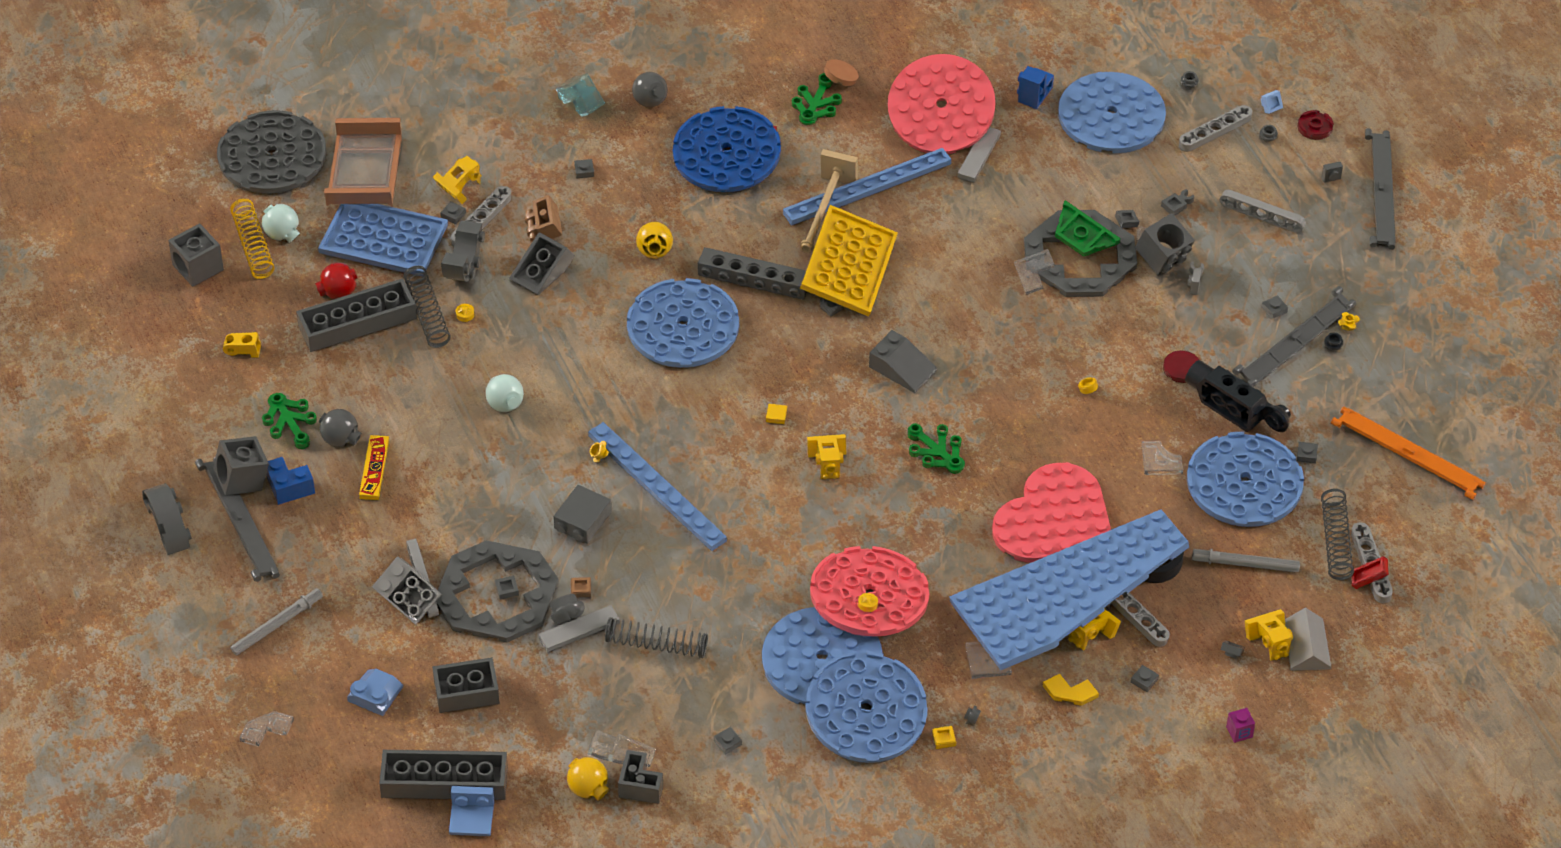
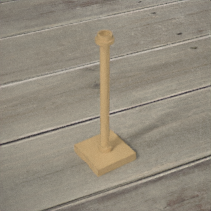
M825 149L822 150L821 178L828 179L830 182L807 238L802 240L800 244L803 252L810 253L814 249L813 240L837 182L849 184L858 180V157Z

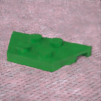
M1066 200L1064 201L1055 232L1057 239L1083 257L1120 243L1121 238Z

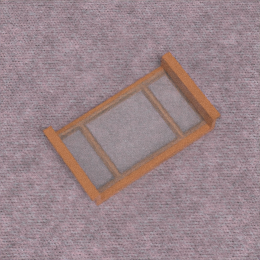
M336 118L337 138L329 188L324 190L326 206L330 204L387 203L393 207L402 142L401 118Z

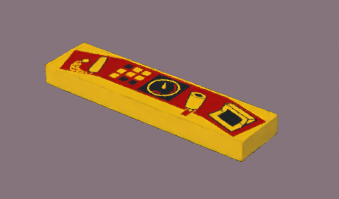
M370 435L359 492L360 499L379 500L390 441L389 436Z

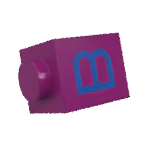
M1248 708L1228 713L1226 728L1234 743L1253 738L1255 722Z

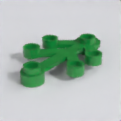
M825 73L820 74L818 77V84L820 86L814 98L809 93L806 85L798 86V95L804 97L809 105L808 109L802 104L800 97L792 98V107L798 109L800 112L799 121L804 125H812L816 122L817 118L823 116L834 117L836 115V108L829 104L840 105L842 103V96L837 93L822 99L826 89H829L833 84V81ZM829 105L826 109L816 111L817 108Z
M282 393L270 395L268 398L270 408L268 413L262 416L263 425L271 426L274 423L276 412L279 411L281 413L276 425L270 429V436L273 439H279L282 436L285 423H287L295 436V447L298 449L309 447V435L300 430L295 420L312 425L317 422L316 413L307 412L302 414L289 411L286 408H296L300 412H305L309 409L308 401L306 399L298 401L289 400Z
M913 423L908 427L907 436L910 440H920L930 448H920L917 444H912L909 447V455L911 457L924 456L922 458L923 467H945L952 474H958L964 469L965 461L959 457V447L962 443L960 436L954 435L950 438L952 456L946 452L948 426L944 424L937 426L938 444L923 433V428L919 424ZM932 456L941 457L943 460H934Z

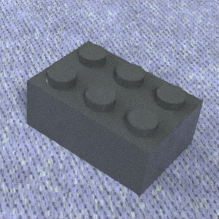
M493 657L432 666L439 713L500 704Z

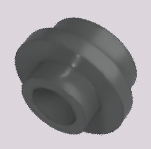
M1185 72L1181 77V84L1185 87L1192 88L1198 85L1199 79L1194 72Z
M1265 125L1260 130L1259 135L1265 141H1273L1277 138L1278 132L1273 125Z
M974 705L973 708H968L964 719H967L966 724L975 725L981 710L977 709V706Z

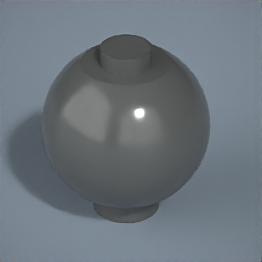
M655 72L640 74L632 85L634 99L644 107L651 108L660 105L668 93L665 79Z
M331 410L327 414L324 413L319 420V423H321L320 434L323 440L331 446L344 447L346 443L354 446L361 437L362 433L358 431L356 418L347 410Z

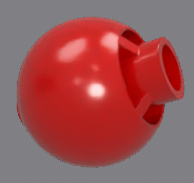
M332 263L323 269L320 274L321 280L315 284L321 297L327 295L331 299H337L354 292L358 276L354 268L350 269L344 263Z

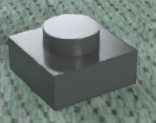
M592 159L574 161L576 179L594 177Z
M1341 161L1323 165L1321 178L1324 182L1341 179L1343 170Z
M450 201L441 211L440 215L441 218L457 224L466 214V208Z
M1134 210L1116 211L1115 218L1121 228L1138 227L1140 221Z
M1278 295L1262 302V308L1271 319L1288 312L1287 305Z
M1299 442L1297 461L1316 463L1318 444Z
M514 576L495 580L500 600L519 596Z
M1226 640L1222 643L1220 650L1225 651V655L1236 658L1243 655L1245 647Z
M1142 665L1131 677V683L1148 692L1158 681L1159 674Z
M731 727L714 736V742L725 755L742 745L741 738Z

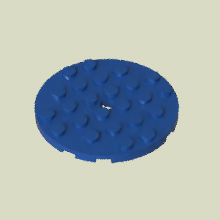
M724 106L710 108L708 112L703 114L697 113L689 118L677 131L672 150L675 166L687 181L709 191L734 192L757 185L774 171L781 155L780 136L773 127L772 122L762 114L735 106V109H724ZM723 148H731L730 150H724L723 152Z

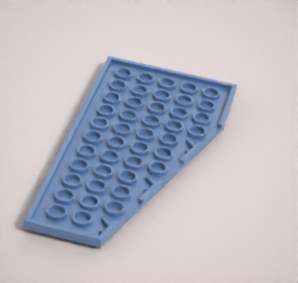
M1161 509L949 596L952 606L998 668L1003 670L1057 647L1060 640L1079 626H1085L1104 612V607L1124 592L1128 594L1148 579L1149 574L1169 559L1173 560L1188 549L1189 542Z

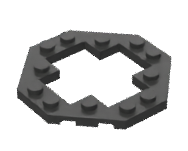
M1062 210L1055 212L1024 237L1026 270L1031 274L1035 273L1038 275L1040 280L1050 287H1056L1060 290V294L1065 297L1104 296L1108 293V289L1120 283L1125 278V275L1137 269L1134 236L1096 210L1080 211L1121 238L1120 243L1116 245L1118 264H1100L1101 278H1065L1063 264L1045 265L1043 242H1060L1055 237V232Z
M486 540L451 556L438 588L442 595L437 599L436 604L453 631L459 633L466 631L472 633L473 636L483 638H499V641L508 643L543 627L546 613L550 608L549 603L553 600V594L555 589H557L559 580L540 551ZM494 559H497L505 572L523 564L538 588L523 594L525 602L530 607L529 610L499 624L496 623L489 611L470 618L455 594L470 588V583L463 573Z

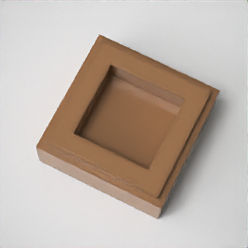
M591 577L571 578V594H575L577 598L591 597Z

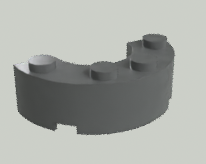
M460 221L456 230L453 253L446 252L441 263L443 277L465 282L474 279L475 268H479L480 265L479 252L481 242H484L485 239L482 223Z
M166 483L142 490L144 504L148 512L153 514L167 555L190 548L189 540L192 539L191 533L188 528L185 529L181 517L183 509L180 502L175 501L177 497L174 488H170Z

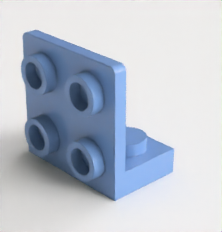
M452 786L449 834L490 836L494 810L493 788Z

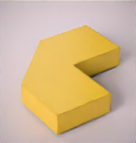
M1061 674L1043 681L1044 689L1056 701L1062 702L1064 700L1083 706L1099 698L1098 691L1088 679L1073 687L1069 686Z

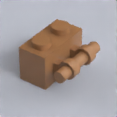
M547 195L532 201L534 212L532 209H527L525 222L528 224L527 235L530 237V241L533 242L539 232L551 239L561 236L559 210L552 198Z

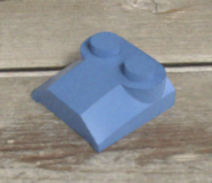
M370 669L366 671L360 680L352 683L350 687L351 692L347 696V700L350 703L383 716L403 688V684L393 675L378 669Z

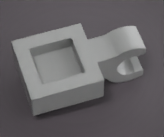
M1194 262L1190 263L1189 271L1193 274L1189 275L1188 286H1191L1190 294L1198 295L1201 274L1204 270L1203 263H1201L1199 268L1194 267Z

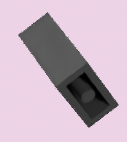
M577 485L553 516L554 529L588 544L612 512L611 499Z

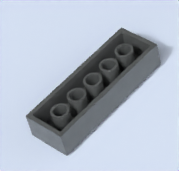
M403 278L296 311L298 327L310 352L417 319L416 304Z
M383 750L379 782L381 798L451 799L452 786L493 788L494 800H505L508 771L507 752Z

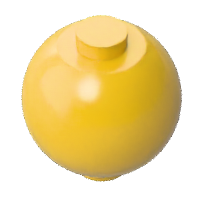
M649 222L638 231L636 244L644 256L657 259L665 256L671 250L673 236L666 225L660 222Z
M583 757L581 759L576 758L569 764L568 767L570 769L567 773V783L575 795L587 799L594 796L597 800H600L609 792L610 789L606 786L608 773L603 763L592 757Z

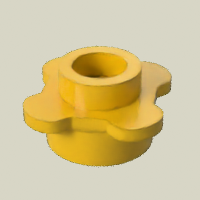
M1344 312L1338 324L1344 330L1351 331L1356 328V323L1359 322L1360 318L1357 315L1354 316Z
M605 441L596 442L590 448V455L594 457L593 461L596 463L608 456L609 452L606 449L607 443Z

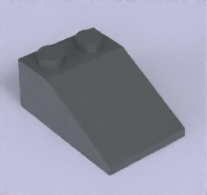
M539 232L509 279L539 295L566 271L575 255L564 245Z
M893 330L869 352V368L914 393L937 371V367L906 337Z

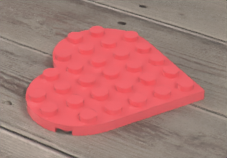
M1068 462L1047 464L1035 470L1025 483L1024 497L1013 499L1004 504L996 512L992 523V536L997 547L1003 553L1006 552L1014 556L1015 560L1027 563L1037 561L1111 530L1099 482L1086 469Z

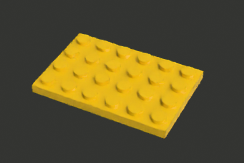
M830 205L800 289L869 317L898 232Z

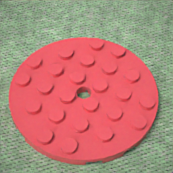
M950 54L930 55L909 64L895 78L888 96V114L895 132L909 146L924 153H930L943 148L947 154H953L956 151L971 147L986 134L991 126L996 105L994 89L987 75L973 62ZM946 101L947 104L941 108L937 106V102Z
M860 546L845 548L844 552L838 554L832 553L817 565L811 577L810 596L818 613L833 626L853 635L887 636L902 632L921 619L929 602V584L924 573H921L916 568L917 565L904 555L882 547L872 546V549H861ZM871 589L874 592L868 593L877 596L878 607L873 612H864L858 607V598L861 594Z

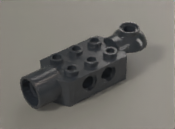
M1201 360L1196 361L1188 370L1185 382L1197 389L1201 403L1245 432L1252 430L1262 420H1265L1267 425L1277 432L1283 433L1287 431L1291 416L1288 408L1281 404L1278 406L1270 404L1260 390L1255 389L1244 380L1236 377L1229 370L1221 366H1217L1214 369Z

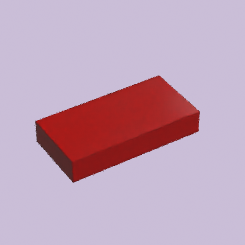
M1382 556L1355 568L1352 575V587L1358 589L1388 576V559Z

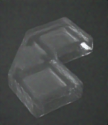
M273 711L247 721L239 737L240 742L259 747L267 731L286 736L294 718L291 715Z

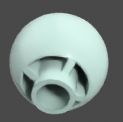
M271 204L263 211L265 215L262 217V227L270 238L278 241L286 239L290 243L300 234L296 229L299 225L297 213L290 206L285 204L273 206Z
M501 374L493 377L486 387L487 402L496 411H513L523 400L524 390L522 384L512 375Z

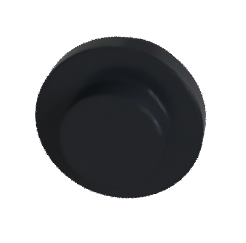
M1332 332L1325 337L1324 344L1328 349L1338 350L1343 346V339L1340 334Z

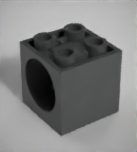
M1171 213L1144 229L1135 249L1154 272L1159 275L1162 272H1169L1173 265L1177 263L1179 265L1187 259V254L1192 250L1195 240ZM1160 242L1168 244L1172 249L1163 246Z
M200 223L168 240L172 265L192 287L224 270L220 244Z
M253 436L220 440L213 469L224 494L232 495L262 491L269 463L257 437Z

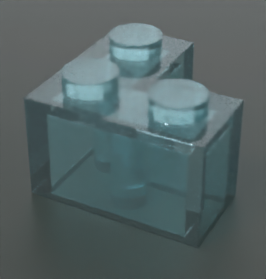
M588 73L572 77L555 88L559 99L564 104L573 102L576 111L581 117L591 114L605 104Z

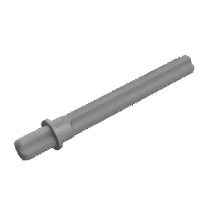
M1193 549L1192 560L1209 562V564L1220 563L1289 572H1299L1300 561L1218 552L1213 551V549Z
M316 588L306 596L301 595L300 599L233 644L231 646L232 652L235 655L240 654L300 612L311 609V605L323 597L322 592Z

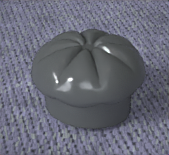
M575 594L559 597L549 603L553 612L551 619L557 624H565L577 619L583 614L585 609L584 603L579 601Z

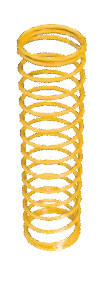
M238 199L231 205L230 211L240 236L251 274L257 279L267 278L274 272L275 267L270 258L269 249L265 243L253 202L249 199ZM241 202L251 203V206L245 205L240 207H251L250 210H246L241 212L240 214H236V212L240 209L238 208L235 212H233V209L237 204ZM255 217L254 220H250L245 223H239L241 220ZM256 222L255 225L246 227L245 229L241 228L243 225ZM254 227H258L256 231H250L247 234L243 233L244 230H249ZM259 232L258 236H252L249 239L245 238L246 235ZM257 237H261V240H259V241H254V242H252V243H250V244H249V243H246L248 240H252V239H255V238H257ZM259 242L263 243L261 246H256L252 249L248 248L250 245H254ZM261 247L265 248L263 251H258L254 254L250 253L252 250H257ZM263 252L266 253L265 256H260L256 259H252L253 255H259ZM265 257L268 258L267 261H264V260H263V261H259V262L253 264V262H254L255 260H260V259H263V258H265ZM269 264L263 269H255L257 265ZM270 265H272V269L265 274H256L253 272V270L267 269Z

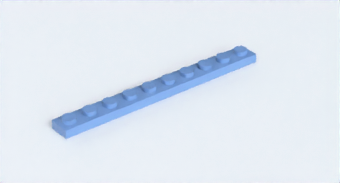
M943 148L838 187L834 189L825 213L830 205L839 208L951 165V158ZM825 193L784 208L783 215L791 226L815 217Z
M604 422L588 431L589 437L595 443L605 441L607 443L606 449L609 452L608 455L707 548L713 551L727 542V536Z

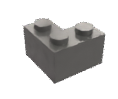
M627 750L618 781L619 798L659 804L663 791V773L647 771V753Z

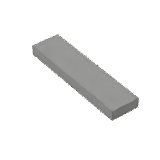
M989 127L986 134L971 148L958 172V178L971 182L976 181L1001 135V130Z
M610 605L539 634V639L546 651L550 652L605 630L610 617L617 618L616 625L620 624V619Z

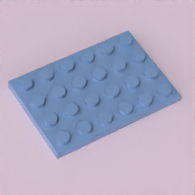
M340 204L318 247V251L321 254L404 273L408 268L418 265L423 266L427 270L448 226V220L380 204ZM417 269L410 272L409 274L415 275L418 273H425V271L422 269Z

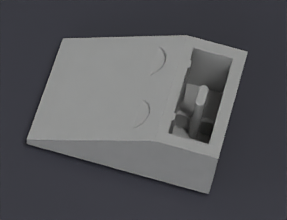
M398 556L372 586L415 625L442 595L417 570Z

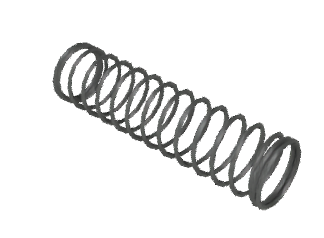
M412 266L405 271L403 278L411 296H413L415 304L420 303L418 306L416 305V313L427 343L434 348L445 346L450 341L451 335L448 327H446V322L442 316V311H440L441 308L436 300L437 298L427 271L423 266ZM417 269L425 271V273H418L411 277L424 274L422 278L415 281H410L411 278L407 280L410 272ZM422 280H427V281H426L425 283H423V284H419V285H417V286H412V284L419 283V282H421ZM429 285L426 289L414 291L417 287ZM431 290L428 294L416 296L419 292ZM432 295L430 299L422 302L418 301L422 297ZM434 300L432 304L420 307L422 303ZM432 305L436 306L433 310L422 312L424 308ZM438 311L435 315L424 317L426 313ZM440 316L438 320L426 322L429 318ZM442 321L440 325L432 328L428 327L432 323ZM440 326L444 327L443 329L436 330L430 333V331L434 328H438ZM445 332L441 337L431 338L434 334ZM446 334L449 335L447 340L441 343L429 341V339H440Z
M1328 489L1321 495L1328 557V574L1333 579L1344 580L1354 574L1353 560L1351 559L1353 555L1351 553L1352 548L1350 547L1351 537L1349 535L1346 493L1340 489ZM1330 492H1340L1344 495V497L1332 496L1326 500L1323 499ZM1334 497L1343 498L1340 502H1326ZM1343 504V505L1340 506V507H1329V506H1337V505ZM1335 509L1344 510V511L1341 512V513H1330V512H1329V511H1332V510H1335ZM1335 515L1344 516L1341 519H1330V517ZM1336 521L1345 522L1342 525H1331V523ZM1337 527L1346 528L1345 530H1342V531H1332V530H1331V529H1334V528H1337ZM1334 534H1346L1343 537H1332ZM1335 540H1347L1344 543H1333ZM1336 546H1347L1344 549H1333ZM1337 552H1348L1345 555H1334ZM1338 558H1348L1346 561H1334ZM1333 568H1351L1350 572L1344 574H1338L1332 571ZM1331 572H1332L1333 574H1336V575H1347V576H1344V577H1336V576H1333V575L1331 574Z
M610 617L607 621L605 642L609 643L613 637L615 644L621 640L622 645H625L628 640L631 647L636 641L638 648L644 643L645 649L649 648L651 644L652 649L656 650L659 645L661 652L664 651L667 645L668 653L672 652L674 648L675 653L678 654L682 648L684 656L687 655L689 649L692 657L695 656L696 652L699 658L703 659L708 643L707 633H703L702 638L701 632L699 633L697 646L692 655L693 631H691L688 649L684 653L686 630L683 631L682 642L677 652L676 639L678 628L675 631L674 642L669 651L670 627L668 628L665 645L661 650L663 626L660 627L658 642L654 648L653 635L655 624L652 627L651 638L646 647L647 623L644 627L642 641L638 646L640 622L637 623L636 635L631 644L630 631L632 621L629 623L628 635L624 643L622 641L624 619L622 620L621 631L616 642L615 627L617 618Z

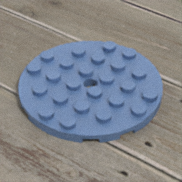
M1098 72L1077 79L1065 89L1059 101L1058 117L1066 134L1075 142L1087 145L1088 149L1098 152L1107 150L1112 151V153H1126L1141 149L1153 142V139L1161 133L1164 127L1166 108L1161 95L1144 80L1125 73Z
M686 278V281L670 279L648 287L635 298V302L629 308L627 314V332L633 346L646 358L665 366L695 367L719 358L731 348L739 332L738 310L731 297L713 284L707 285L701 283V280ZM680 321L687 322V325H686V324H680L679 322H680Z
M1230 432L1227 436L1219 438L1215 436L1199 446L1189 461L1187 485L1192 498L1207 514L1231 525L1255 527L1276 522L1293 511L1302 496L1304 475L1302 467L1296 461L1295 455L1286 446L1265 435L1256 433L1255 436L1244 434V432ZM1241 477H1248L1250 480L1241 481Z
M809 607L785 616L771 628L764 640L762 664L768 682L780 695L796 704H805L807 690L813 676L829 660L849 652L867 653V651L882 653V647L878 636L853 635L827 622L815 607ZM817 655H827V658L819 659Z
M867 651V653L849 652L829 660L815 673L807 690L805 709L807 720L813 733L825 747L849 760L875 763L893 759L909 750L916 743L926 723L928 711L926 694L919 679L906 665L896 659L887 658L882 653ZM868 703L872 708L871 710H865L861 708V705Z

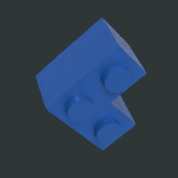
M1027 66L1024 72L1021 71L1018 76V102L1038 109L1053 88L1054 75L1038 68Z
M283 457L268 461L269 466L266 477L278 505L315 494L314 481L308 465L288 470Z

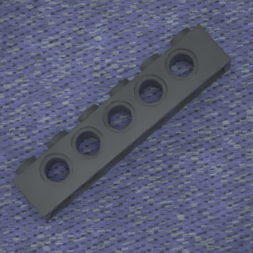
M704 247L698 261L699 276L802 300L805 299L807 291L800 289L806 270Z

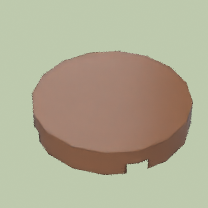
M831 59L827 61L824 67L825 75L835 83H843V86L854 85L859 77L857 70L853 66L841 60Z

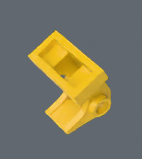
M465 156L462 159H458L444 176L437 172L432 178L442 189L463 204L467 200L462 193L464 185L470 180H476L480 184V177L482 175L480 174L478 162ZM464 172L458 179L455 178L459 173Z
M845 434L807 437L808 458L815 457L816 465H820V479L840 478V463H844L843 455H846ZM823 446H832V448H823Z
M1104 608V612L1085 626H1079L1069 634L1068 640L1084 651L1089 639L1093 640L1099 631L1109 639L1115 637L1121 621Z
M1281 609L1245 620L1246 638L1251 641L1262 637L1264 646L1269 648L1270 661L1289 656L1293 634L1289 628H1286L1285 614Z

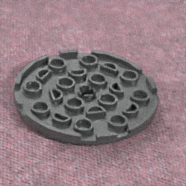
M280 110L262 111L248 115L247 119L241 122L236 121L227 129L224 137L220 138L217 147L218 164L223 175L239 188L262 194L283 193L302 186L320 171L326 158V143L321 130L304 116L298 117L293 115L292 112ZM274 150L275 152L271 155L268 151Z

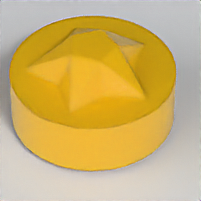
M461 304L455 310L456 318L459 321L468 322L474 318V308L470 304Z
M1092 377L1084 378L1078 384L1079 390L1083 394H1090L1098 389L1097 380Z
M871 593L861 594L858 598V607L864 612L875 611L878 607L877 596Z

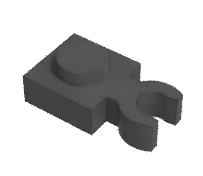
M1185 189L1179 196L1174 193L1162 200L1161 207L1169 214L1173 213L1175 216L1185 210L1187 204L1194 202V195L1187 197L1188 190Z

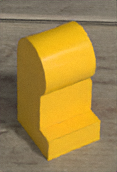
M257 332L231 333L226 335L223 345V352L230 356L250 354L251 358H259L261 342Z

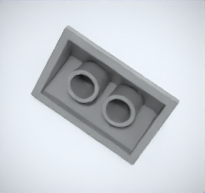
M1306 607L1286 618V628H1289L1293 634L1289 651L1291 671L1331 669L1323 618Z

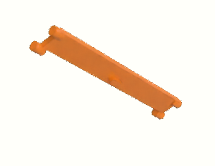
M1343 406L1340 411L1343 415L1339 419L1334 417L1331 421L1332 425L1340 428L1343 424L1466 491L1464 496L1471 500H1474L1477 495L1474 492L1477 487L1483 489L1486 485V482L1482 481V479Z

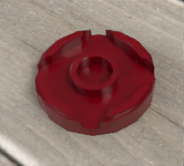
M1318 110L1304 112L1298 119V131L1308 139H1325L1332 133L1334 125L1332 118L1326 113H1319L1320 111Z
M1173 351L1164 359V374L1172 378V381L1186 383L1185 377L1188 370L1199 358L1189 351Z

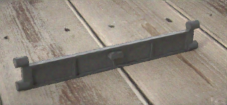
M1367 128L1365 129V139H1372L1376 236L1370 237V247H1376L1377 244H1386L1389 249H1394L1396 239L1390 132L1385 130L1382 134L1372 133V130Z
M1341 286L1336 287L1332 291L1334 299L1248 367L1244 368L1243 365L1239 364L1232 372L1235 375L1240 373L1247 380L1246 383L1254 387L1341 318L1342 313L1351 310L1356 305V301L1354 299L1348 301L1341 294L1343 288Z
M215 457L212 462L203 463L202 459H197L195 464L198 470H206L255 567L251 571L254 581H260L261 576L272 575L274 579L280 576L278 568L240 494H224L213 469Z

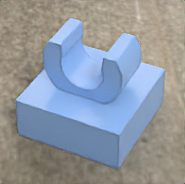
M1278 90L1265 94L1260 98L1264 112L1267 114L1283 108L1281 94Z

